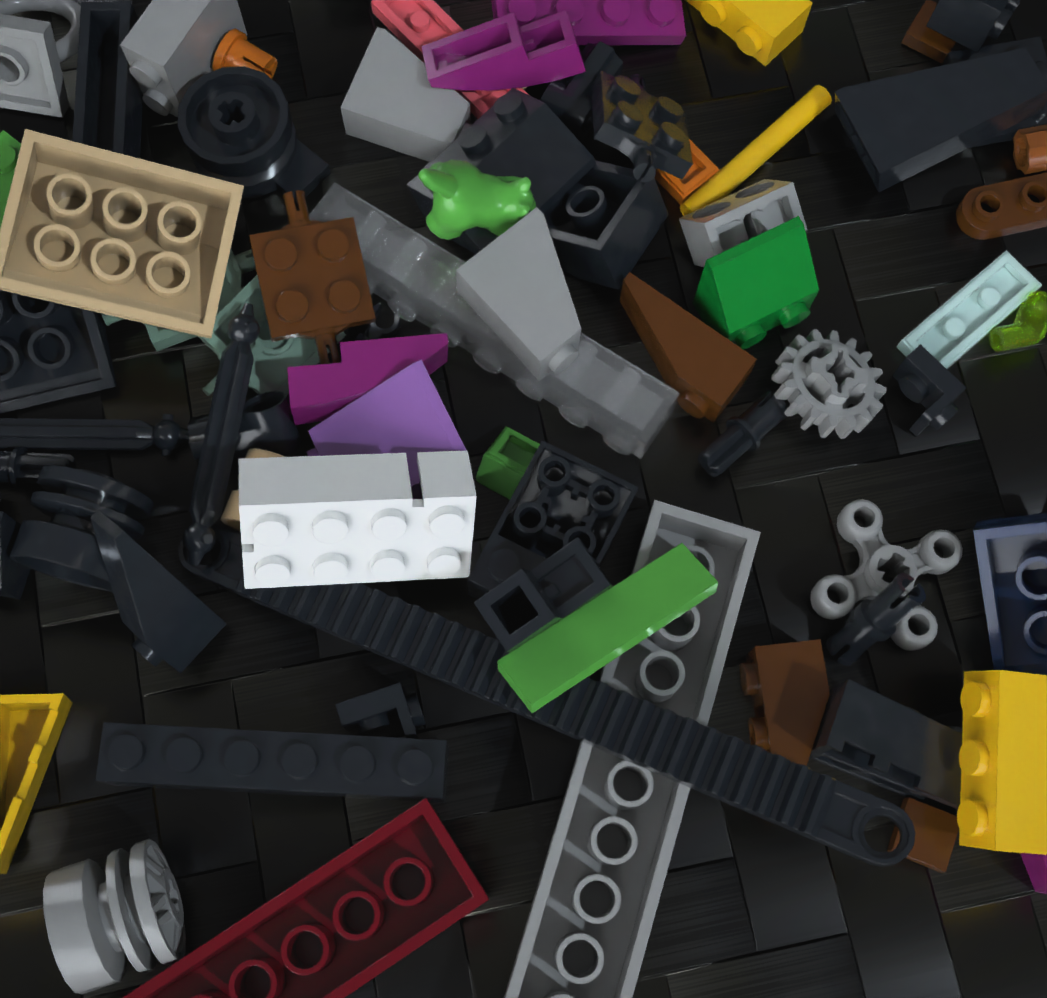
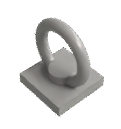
M0 0L1 108L64 117L70 105L60 62L78 53L81 6L74 0ZM25 11H48L68 19L71 27L64 37L55 42L51 22L11 15Z

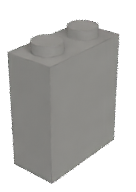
M237 0L151 1L120 44L130 65L129 71L139 85L144 103L150 109L162 116H167L170 113L178 117V107L186 90L201 76L213 71V58L224 36L234 28L245 33L247 36Z

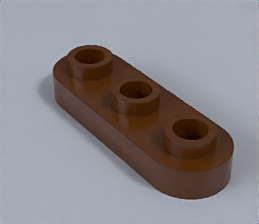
M1047 173L984 185L970 190L957 208L956 220L958 226L966 235L979 240L1047 227ZM1028 194L1037 197L1040 203L1030 200ZM980 204L988 205L993 212H986Z

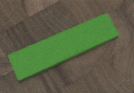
M681 543L497 661L498 671L530 712L534 713L716 593L718 581L690 550Z

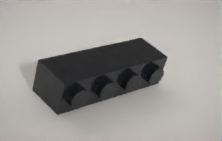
M131 1L81 2L72 141L140 159L143 94L136 79L129 71L130 65L120 46L138 21L137 14Z

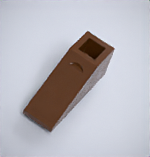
M821 639L755 646L746 654V662L740 664L742 690L745 696L752 695L755 717H750L748 720L751 745L762 747L769 753L786 757L791 762L807 766L830 696Z

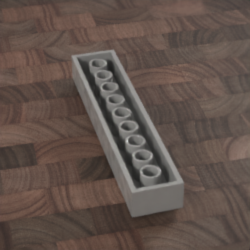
M654 500L631 575L683 543L718 581L717 592L603 666L599 681L608 684L614 689L626 691L638 699L648 700L660 708H667L682 717H689L701 725L707 726L761 532ZM582 741L580 742L504 998L633 997L690 791L689 787Z

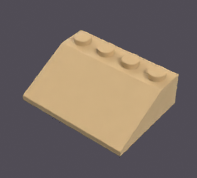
M25 129L0 228V290L211 339L244 186Z

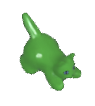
M453 159L447 162H436L430 168H423L418 173V177L423 185L433 191V207L426 216V224L429 230L441 239L450 240L457 238L463 231L474 227L485 228L500 236L536 207V202L530 190L531 181L528 177L486 174L467 161Z

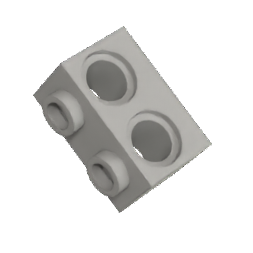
M763 179L679 218L693 263L701 267L705 266L707 259L797 216L803 222L805 231L807 230L794 183Z

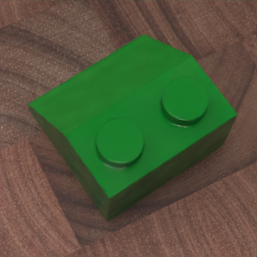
M797 216L706 260L692 304L705 324L743 350L760 342L766 336V331L781 324L785 329L790 328L803 321L810 314L809 309L819 292L805 227L800 217Z

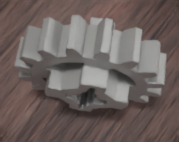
M814 329L807 338L800 334L796 336L777 358L775 363L778 365V368L772 374L771 380L782 385L775 392L774 396L776 399L788 400L790 403L784 412L787 417L798 413L803 418L801 429L806 430L812 424L818 426L820 437L826 438L835 429L840 439H844L853 430L857 433L861 432L882 409L883 404L879 399L886 393V387L875 383V381L883 374V371L880 368L869 367L867 362L872 357L871 352H863L862 354L856 352L857 340L854 338L843 344L839 342L837 331L832 330L826 339H823L821 333ZM850 404L855 405L854 407L847 408Z

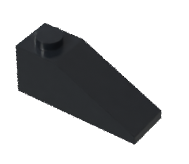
M98 509L90 519L122 622L138 637L131 646L155 667L164 659L179 673H182L226 623Z

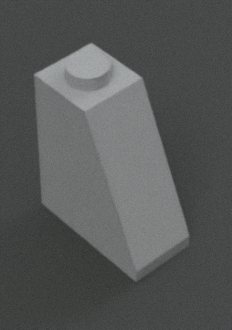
M377 27L341 105L345 132L347 135L430 162L452 144L462 131L472 125L470 103L453 89L431 87L425 63L390 32Z
M536 207L456 269L457 293L540 381L551 371L555 374L563 372L576 360L579 355L581 326L545 216Z

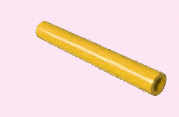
M815 85L685 200L680 205L682 215L690 214L733 192L831 104L832 98L827 89L821 85Z

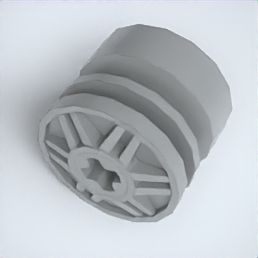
M151 839L135 843L130 849V854L122 848L112 851L107 856L105 873L97 862L87 859L54 870L46 876L43 888V910L48 939L56 964L65 982L74 993L85 994L121 982L126 974L127 958L137 972L147 973L153 971L157 964V959L161 964L170 965L184 957L186 953V933L181 895L164 854L157 843Z

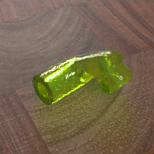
M1034 291L1030 293L1026 301L1020 305L1013 324L991 329L989 342L994 351L1002 352L1039 343L1044 338L1047 332V292Z

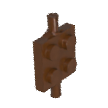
M296 190L295 192L298 211H296L293 193L290 191L283 194L289 224L279 230L249 235L271 341L275 342L296 337L310 340L315 339L320 364H330L326 348L329 349L332 363H341L335 335L340 334L349 327L375 323L376 320L354 217L327 222L310 220L305 192L302 190Z

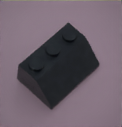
M512 88L505 95L497 99L487 112L470 127L462 131L452 144L434 160L426 164L424 168H430L436 162H447L453 159L467 161L486 174L528 177L531 181L530 190L536 202V207L544 214L596 165L594 156L546 103ZM417 175L407 184V187L426 219V216L433 207V191L426 188ZM474 227L463 231L459 237L451 240L477 254L499 236L485 228Z

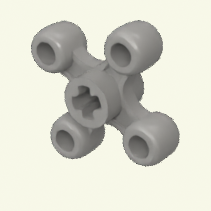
M853 500L841 510L837 517L836 525L841 537L847 542L852 543L857 549L860 558L859 567L851 575L832 574L819 580L811 591L810 601L812 608L821 617L834 620L848 614L858 601L865 599L873 600L889 585V583L882 579L885 572L878 570L881 566L890 569L888 574L890 578H895L900 573L908 574L914 578L913 582L905 588V592L901 595L905 596L913 589L914 582L919 575L926 573L934 575L944 574L957 566L962 558L963 548L961 541L952 532L939 529L923 536L916 547L906 550L901 546L890 545L882 532L883 516L878 506L870 500ZM854 517L862 519L865 527L857 525ZM933 547H937L938 549H940V551L943 554V558L939 557L934 552ZM827 590L833 591L839 596V604L832 602L828 598ZM921 605L916 606L896 624V631L891 636V639L904 650L915 651L929 645L937 635L938 624L936 617ZM908 621L917 626L918 635L910 631Z

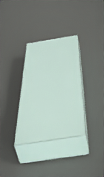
M1006 250L899 342L897 348L907 357L921 344L948 369L1036 293L1042 284Z

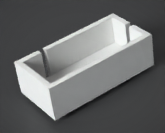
M468 451L417 452V465L423 499L412 498L406 453L238 459L239 514L245 589L469 577L477 496Z

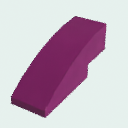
M567 9L523 26L519 25L515 13L512 12L421 46L428 81L431 87L487 91L523 88L561 80L586 72Z
M441 333L340 342L341 363L287 367L290 407L295 425L324 421L410 364L421 359L428 374H432L447 362L448 334Z

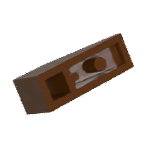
M629 272L623 279L619 301L671 394L678 398L679 405L690 415L696 418L705 417L712 423H715L748 379L757 359Z

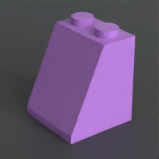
M421 359L410 364L308 430L315 448L306 451L307 456L406 453L412 498L423 499L417 465V452L467 450Z

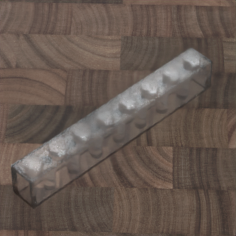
M334 182L310 213V220L321 222L354 217L370 294L375 293L386 300L394 313H396V310L398 311L399 317L409 322H412L414 319L420 321L430 328L431 334L447 333L448 347L455 348L456 345L473 354L474 361L484 370L492 374H498L500 371L515 380L517 388L529 398L536 401H541L544 398L560 408L559 413L571 424L579 428H585L587 425L603 435L604 442L616 452L623 455L632 453L642 459L674 411L680 394L678 391L583 333L580 336L579 355L576 360L563 372L555 374L551 371L539 381L457 293L456 269L463 265L465 261Z

